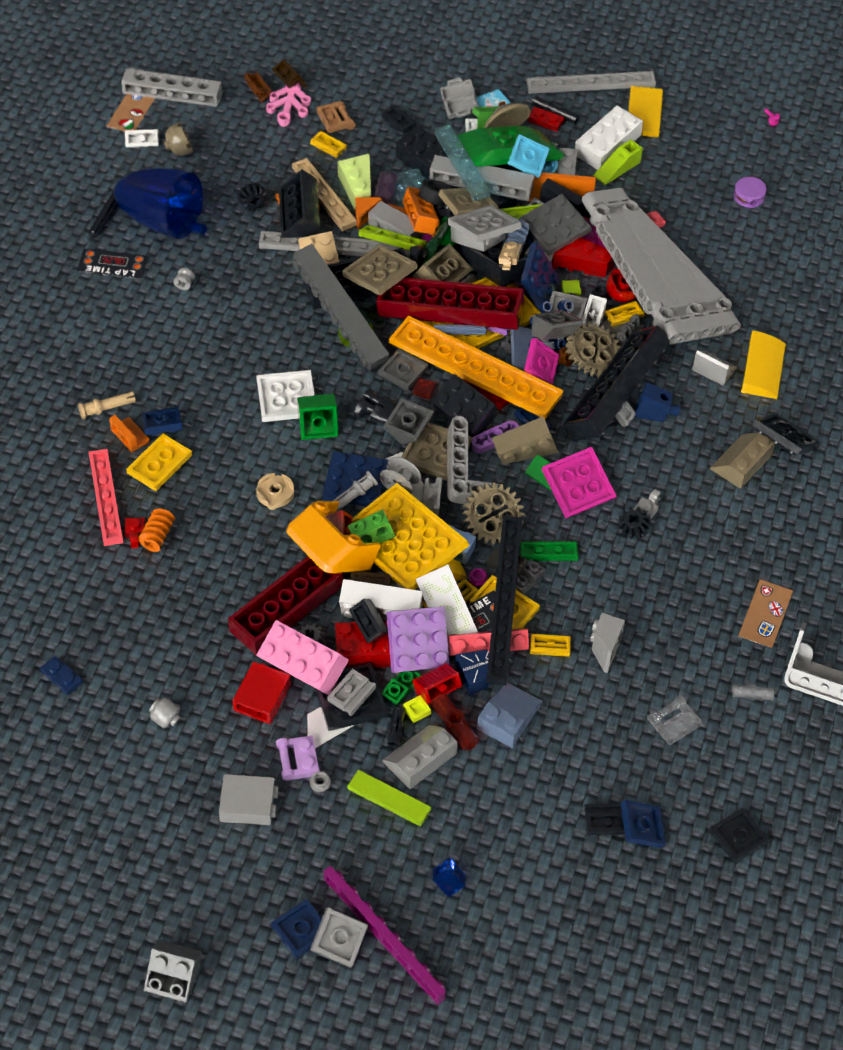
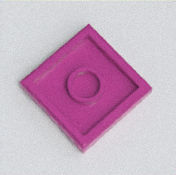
M533 338L531 339L524 371L553 385L559 354L539 339Z

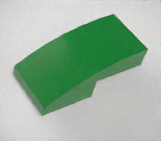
M415 670L400 672L395 679H391L382 691V696L398 706L414 690L412 681L420 677L421 674Z

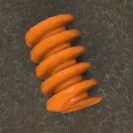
M154 509L139 536L140 544L151 552H159L160 546L163 545V540L167 537L166 534L170 531L169 528L173 526L172 522L175 521L174 515L165 509Z

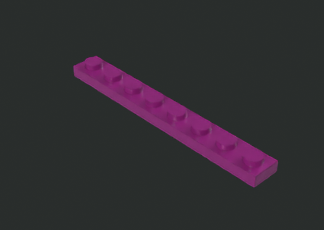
M331 866L325 869L324 881L362 923L368 925L367 928L434 1002L437 1005L445 1000V986L438 979L435 980L430 975L431 972L424 963L420 964L417 961L415 953L401 943L402 941L396 932H391L387 928V924L381 916L377 917L373 913V909L367 901L363 902L358 891L352 885L349 886L345 882V878L340 871H335Z

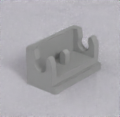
M437 477L434 484L429 482V478H426L425 486H423L421 503L439 517L442 478Z

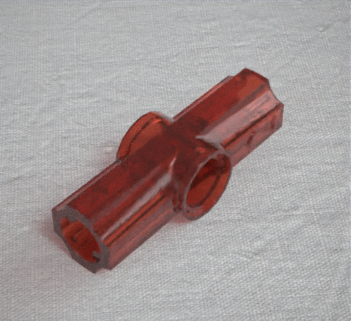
M441 693L431 701V706L446 725V731L454 736L464 751L473 749L479 743V738L465 721L464 713L455 707L447 694Z

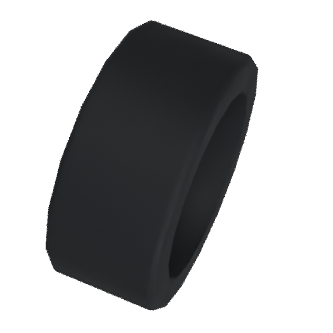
M427 179L421 184L419 196L431 204L446 205L440 198L439 192L441 189L452 188L444 182Z

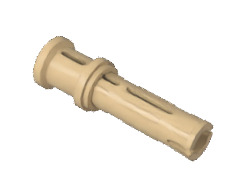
M131 391L100 401L99 399H93L89 403H78L81 418L86 419V416L100 415L104 410L135 403L134 393Z

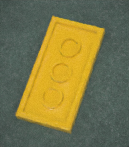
M631 86L628 112L643 121L641 136L659 138L663 89Z

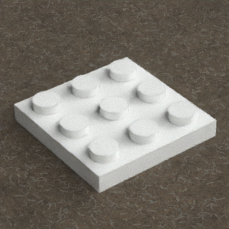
M311 370L256 375L262 422L298 419L297 397L314 396Z

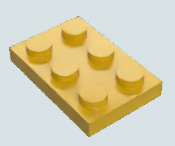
M162 434L126 469L127 474L157 491L192 456V451L167 435Z
M492 575L469 600V604L495 590L497 577ZM515 590L512 629H523L540 610V605Z

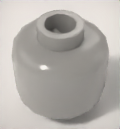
M166 697L158 698L149 709L151 720L162 728H167L169 725L174 726L181 717L178 715L180 711L179 706Z

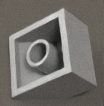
M602 613L600 619H595L590 641L593 642L592 651L604 672L608 673L621 642L625 620Z

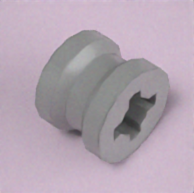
M181 268L177 273L178 276L174 279V284L181 290H188L195 278V274L188 268Z

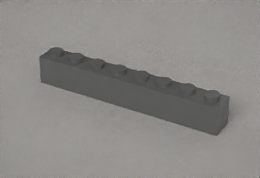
M311 243L294 252L293 266L301 272L304 282L310 285L313 295L319 298L324 311H328L331 315L330 318L333 324L340 328L342 337L349 341L351 350L358 354L362 366L367 367L370 372L388 361L389 353L314 245Z

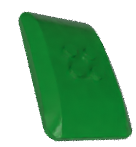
M526 126L474 129L453 136L450 141L475 166L508 164L519 134L550 148L545 161L561 160L564 156L563 152L543 133Z

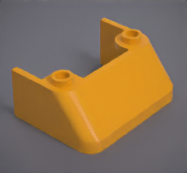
M338 501L313 502L289 523L286 530L287 534L323 571L328 573L371 570L381 547L379 542L363 543L360 537L355 534L343 535L325 517L337 511Z

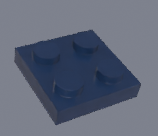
M178 407L142 412L145 435L155 436L163 432L174 433L182 430Z
M624 800L620 803L626 842L662 848L666 845L660 806Z
M306 899L272 921L271 927L294 958L298 959L310 951L322 918Z

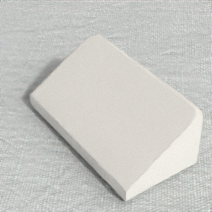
M158 129L125 131L126 147L159 146Z

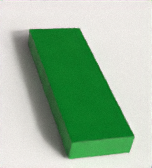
M577 541L520 542V561H529L530 559L533 561H578Z

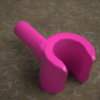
M766 108L764 112L770 117L768 119L770 125H777L779 123L777 119L780 118V115L778 113L773 114Z

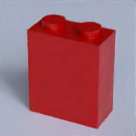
M253 662L232 700L233 711L271 724L291 686L290 675L283 670L270 668L264 663Z

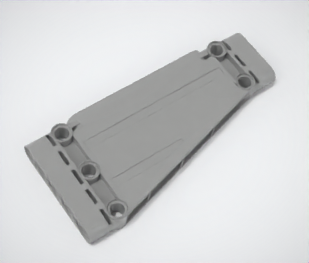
M623 188L592 191L582 197V202L591 215L590 223L596 227L598 236L647 314H652L654 318L653 325H659L670 341V344L731 334L740 328L741 324L731 310V301L647 216L638 204L630 200Z

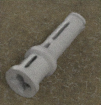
M369 471L358 481L355 480L353 486L333 500L339 502L337 511L359 495H365V491L373 485H378Z

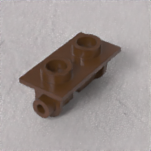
M257 71L255 74L246 73L244 79L260 102L263 103L272 90Z

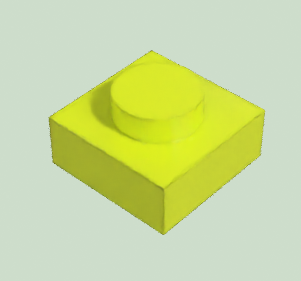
M421 695L403 704V708L413 723L431 714V709Z

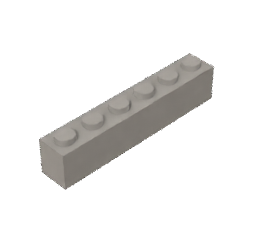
M438 155L434 156L430 167V179L438 180L451 186L461 188L482 187L486 193L529 201L533 189L534 175L492 166H475L468 161Z

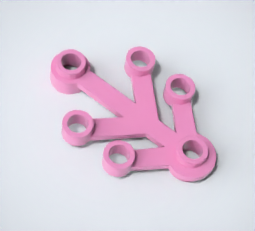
M298 81L290 89L285 85L284 88L271 92L269 100L273 103L266 105V111L272 114L276 112L277 107L284 105L283 112L277 115V120L280 126L286 127L291 122L289 114L291 106L293 105L298 110L300 117H307L308 108L304 106L311 105V98L301 91V84ZM287 94V96L279 99L280 96ZM295 94L301 99V103L294 97Z

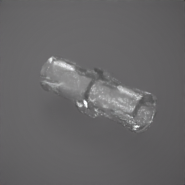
M733 684L732 697L749 698L751 701H755V699L773 701L774 688Z

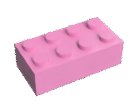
M277 620L256 655L327 695L331 693L349 661L341 654Z

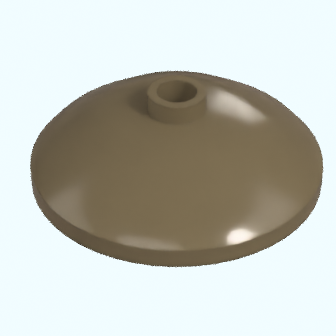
M523 103L501 105L488 118L484 128L520 126L529 117L530 108Z

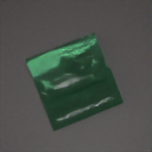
M448 218L437 228L425 246L428 251L424 256V263L434 256L446 238L450 227L448 225Z

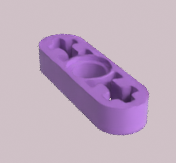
M507 421L474 436L471 441L472 451L481 454L495 448L490 436L509 431L508 429L512 430L519 427V424L515 421Z

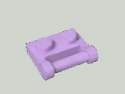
M313 735L292 739L280 738L276 741L277 749L280 751L283 780L311 777L319 771ZM290 748L294 749L296 770H292L288 754V749Z

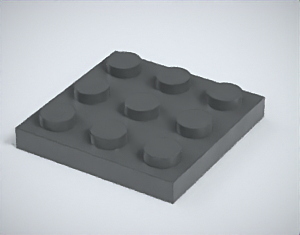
M563 194L519 217V219L529 224L528 233L538 242L548 256L591 232V226Z

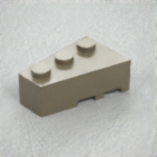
M544 417L492 438L503 465L532 459L537 455L546 456L559 453Z

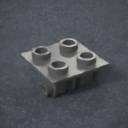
M637 314L630 317V322L628 321L615 327L611 326L608 318L602 324L605 331L610 329V335L615 334L613 339L619 340L617 344L620 346L624 344L633 331L644 328V325L640 324L641 318Z

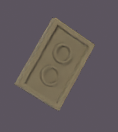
M482 187L441 189L439 192L440 198L455 216L489 205L499 209Z

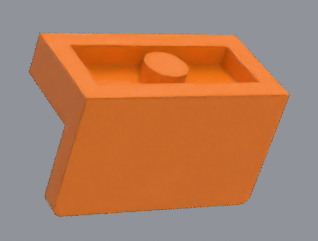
M116 415L109 418L111 430L131 453L150 442L149 438L131 418L128 417L123 421Z

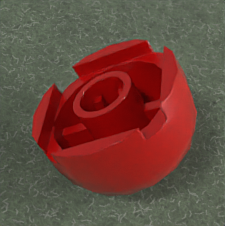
M615 268L610 273L606 283L609 296L622 303L634 300L636 298L635 294L619 268Z

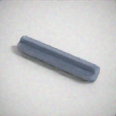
M438 324L433 326V328L448 335L486 334V327Z

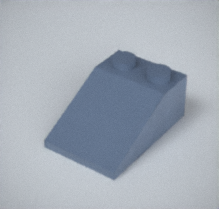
M507 683L492 697L478 716L477 730L513 748L542 704V700Z

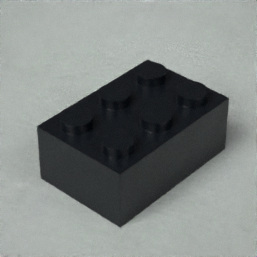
M456 374L447 381L431 400L434 408L450 421L455 416L466 418L468 421V435L472 438L482 433L499 413L492 401Z

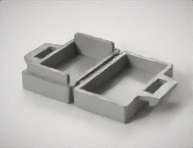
M459 77L449 80L447 86L440 88L448 119L470 115L473 113V107H479L471 79L462 81Z

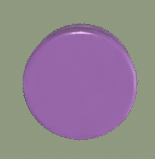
M743 177L735 185L734 199L743 207H758L764 202L766 185L758 178Z

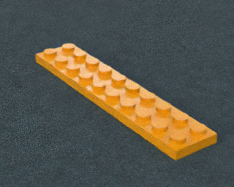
M410 316L403 321L389 338L390 344L451 374H456L458 377L539 417H544V419H546L564 393L563 390Z

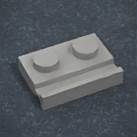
M352 669L328 695V701L352 716L376 689V683L370 682L368 678Z

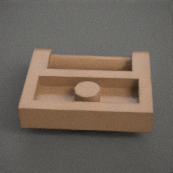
M342 101L317 107V114L328 133L343 129L352 130L356 126L354 120L348 115L345 109L346 106ZM336 111L340 112L344 121H341Z

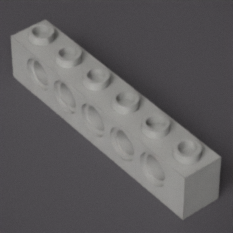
M126 68L122 78L123 94L218 107L222 96L221 81Z

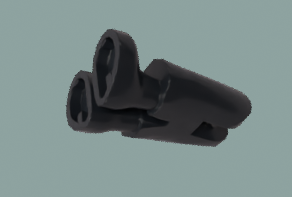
M369 388L365 391L363 398L359 400L354 417L359 419L365 413L371 414L370 420L384 425L397 404L385 396L378 397L375 391Z

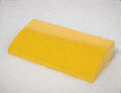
M752 330L741 393L777 399L786 343L766 333Z

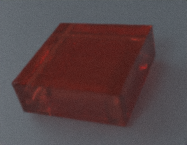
M418 378L413 389V395L430 400L436 387V382Z

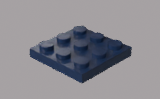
M538 242L531 243L521 283L540 311V304L542 302H550L552 293L556 291L560 278L552 267L551 261L546 257L544 250Z
M333 451L322 500L333 501L353 486L355 480L358 481L369 471L378 485H373L365 491V495H359L348 503L367 507L381 496L383 484L380 480V473L382 470L387 469L388 459Z

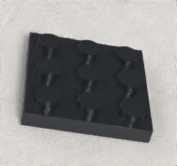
M776 414L755 419L752 426L757 428L756 431L765 436L768 435L772 438V442L788 448L787 451L793 455H801L816 450L820 445V442Z
M371 662L345 668L332 689L333 691L352 669L368 678L370 682L376 683V689L352 716L330 703L328 695L315 688L328 731L388 717Z

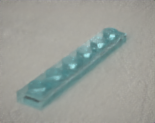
M451 125L435 128V136L473 200L476 201L490 197L489 188Z

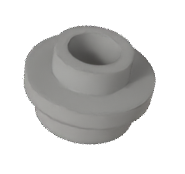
M318 771L311 776L310 786L314 791L323 792L330 787L331 780L325 772ZM318 781L324 782L323 784H317Z

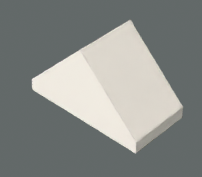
M590 294L582 318L585 325L590 322L592 326L597 323L598 328L603 322L607 299Z

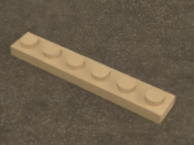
M307 158L292 163V169L295 173L303 169L317 179L318 202L341 231L357 225V220Z

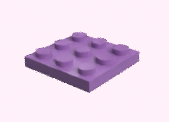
M445 606L387 612L391 672L437 668V666L440 667L444 663L449 665Z

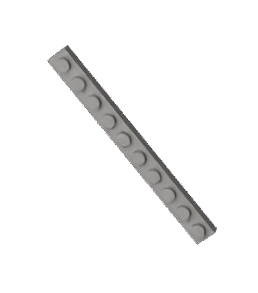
M261 231L259 248L298 251L300 250L298 239L304 237L283 238L281 232ZM333 237L338 255L363 256L379 244L391 250L400 248L375 240ZM427 244V247L423 249L424 262L431 259L432 245ZM404 249L407 258L410 259V250Z

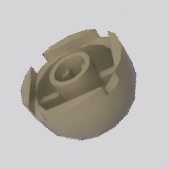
M181 122L175 123L167 129L165 134L166 141H164L166 149L168 151L171 150L177 156H185L194 152L192 148H189L192 147L186 131H183Z

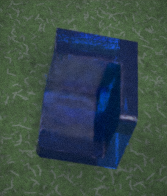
M449 857L433 868L432 880L447 897H450L465 887L466 875Z

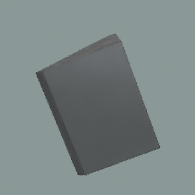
M401 398L384 424V428L401 445L415 442L433 416L434 411Z

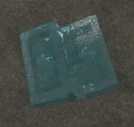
M412 169L395 174L386 180L399 205H402L407 186L420 189L424 178L419 169Z

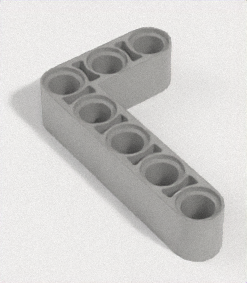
M455 416L447 431V497L453 503L469 504L466 497L473 498L470 492L474 490L478 493V486H481L484 490V484L488 482L468 480V421L462 416ZM494 496L493 503L497 506L500 505L501 501L499 497Z

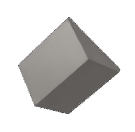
M697 350L692 370L724 386L735 372L737 366L707 351Z

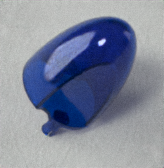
M144 169L129 173L116 183L114 197L117 204L125 214L146 228L176 239L185 238L192 232L201 235L206 234L207 225L196 223V219L201 215L203 207V188L199 177L195 173L175 169Z

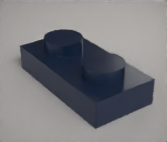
M56 655L40 667L41 672L67 696L83 684L82 678Z

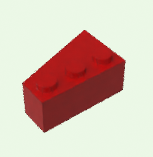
M581 237L553 253L552 267L555 269L557 267L568 268V271L571 272L573 270L584 271V274L606 278L614 267V260L606 248Z

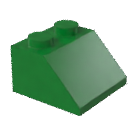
M334 394L297 397L301 440L338 437L337 407Z

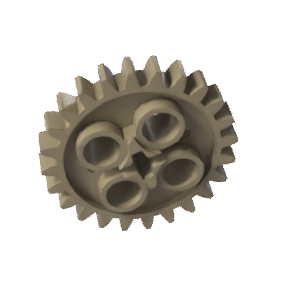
M590 322L587 325L583 323L572 336L567 337L566 340L568 342L565 346L568 349L566 353L571 354L568 359H574L572 365H579L578 370L583 368L584 374L590 372L592 377L596 373L597 377H599L621 348V346L617 345L619 340H614L615 334L610 335V329L605 331L604 325L598 328L597 323L593 326Z
M494 482L490 488L488 483L484 484V490L481 486H478V493L474 490L470 492L473 498L466 497L469 504L463 505L467 509V511L462 512L463 515L467 516L463 522L469 523L466 530L472 529L471 534L478 535L477 541L484 538L483 544H486L489 540L491 545H494L496 540L500 544L503 513L513 517H521L525 514L519 512V510L524 506L517 504L521 499L514 498L516 492L509 493L510 487L503 490V484H500L496 488V483ZM494 496L499 497L501 501L500 506L493 503ZM477 505H481L484 508L483 515L478 514L476 510ZM504 505L508 506L507 509L496 514L495 516H492L491 518L483 521L482 523L479 522V519L485 517L491 512L503 507ZM487 522L493 524L494 529L492 532L486 529Z

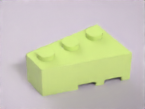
M369 154L338 161V177L354 209L355 198L371 197Z

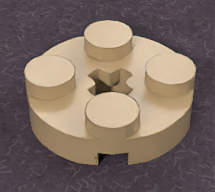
M267 474L258 481L256 488L257 498L271 510L283 507L294 498V484L286 475ZM273 488H274L275 490L279 489V491L276 492V493H274V492H272V489H273Z

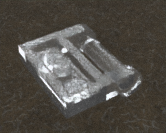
M681 695L658 712H652L647 716L651 725L669 745L702 725V720L687 705L686 700ZM678 708L682 711L665 723L660 721V719Z

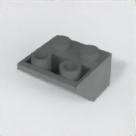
M159 940L152 948L144 991L187 1002L199 970L202 951Z

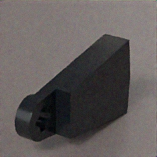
M548 178L542 184L541 202L546 203L563 194L581 216L591 218L582 202V196Z

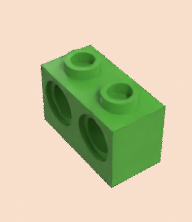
M383 509L348 525L351 534L359 536L363 543H383L395 537Z

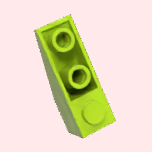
M630 139L616 149L596 171L594 177L604 185L610 183L641 162L643 148Z

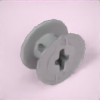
M392 457L388 461L390 470H382L380 473L382 484L389 489L398 483L412 494L413 487L411 484H417L421 481L419 469L404 458Z

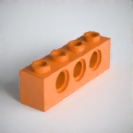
M407 186L403 204L413 230L434 235L435 229L439 227L440 220L437 217L433 204L426 202L419 196L420 189Z

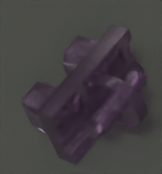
M381 171L377 185L373 188L374 197L382 198V201L388 205L391 197L394 195V185L398 181V175L393 172Z

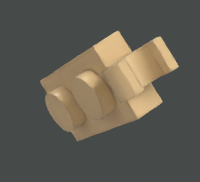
M513 241L504 243L499 256V264H503L502 270H510L511 265H517L522 251V244Z

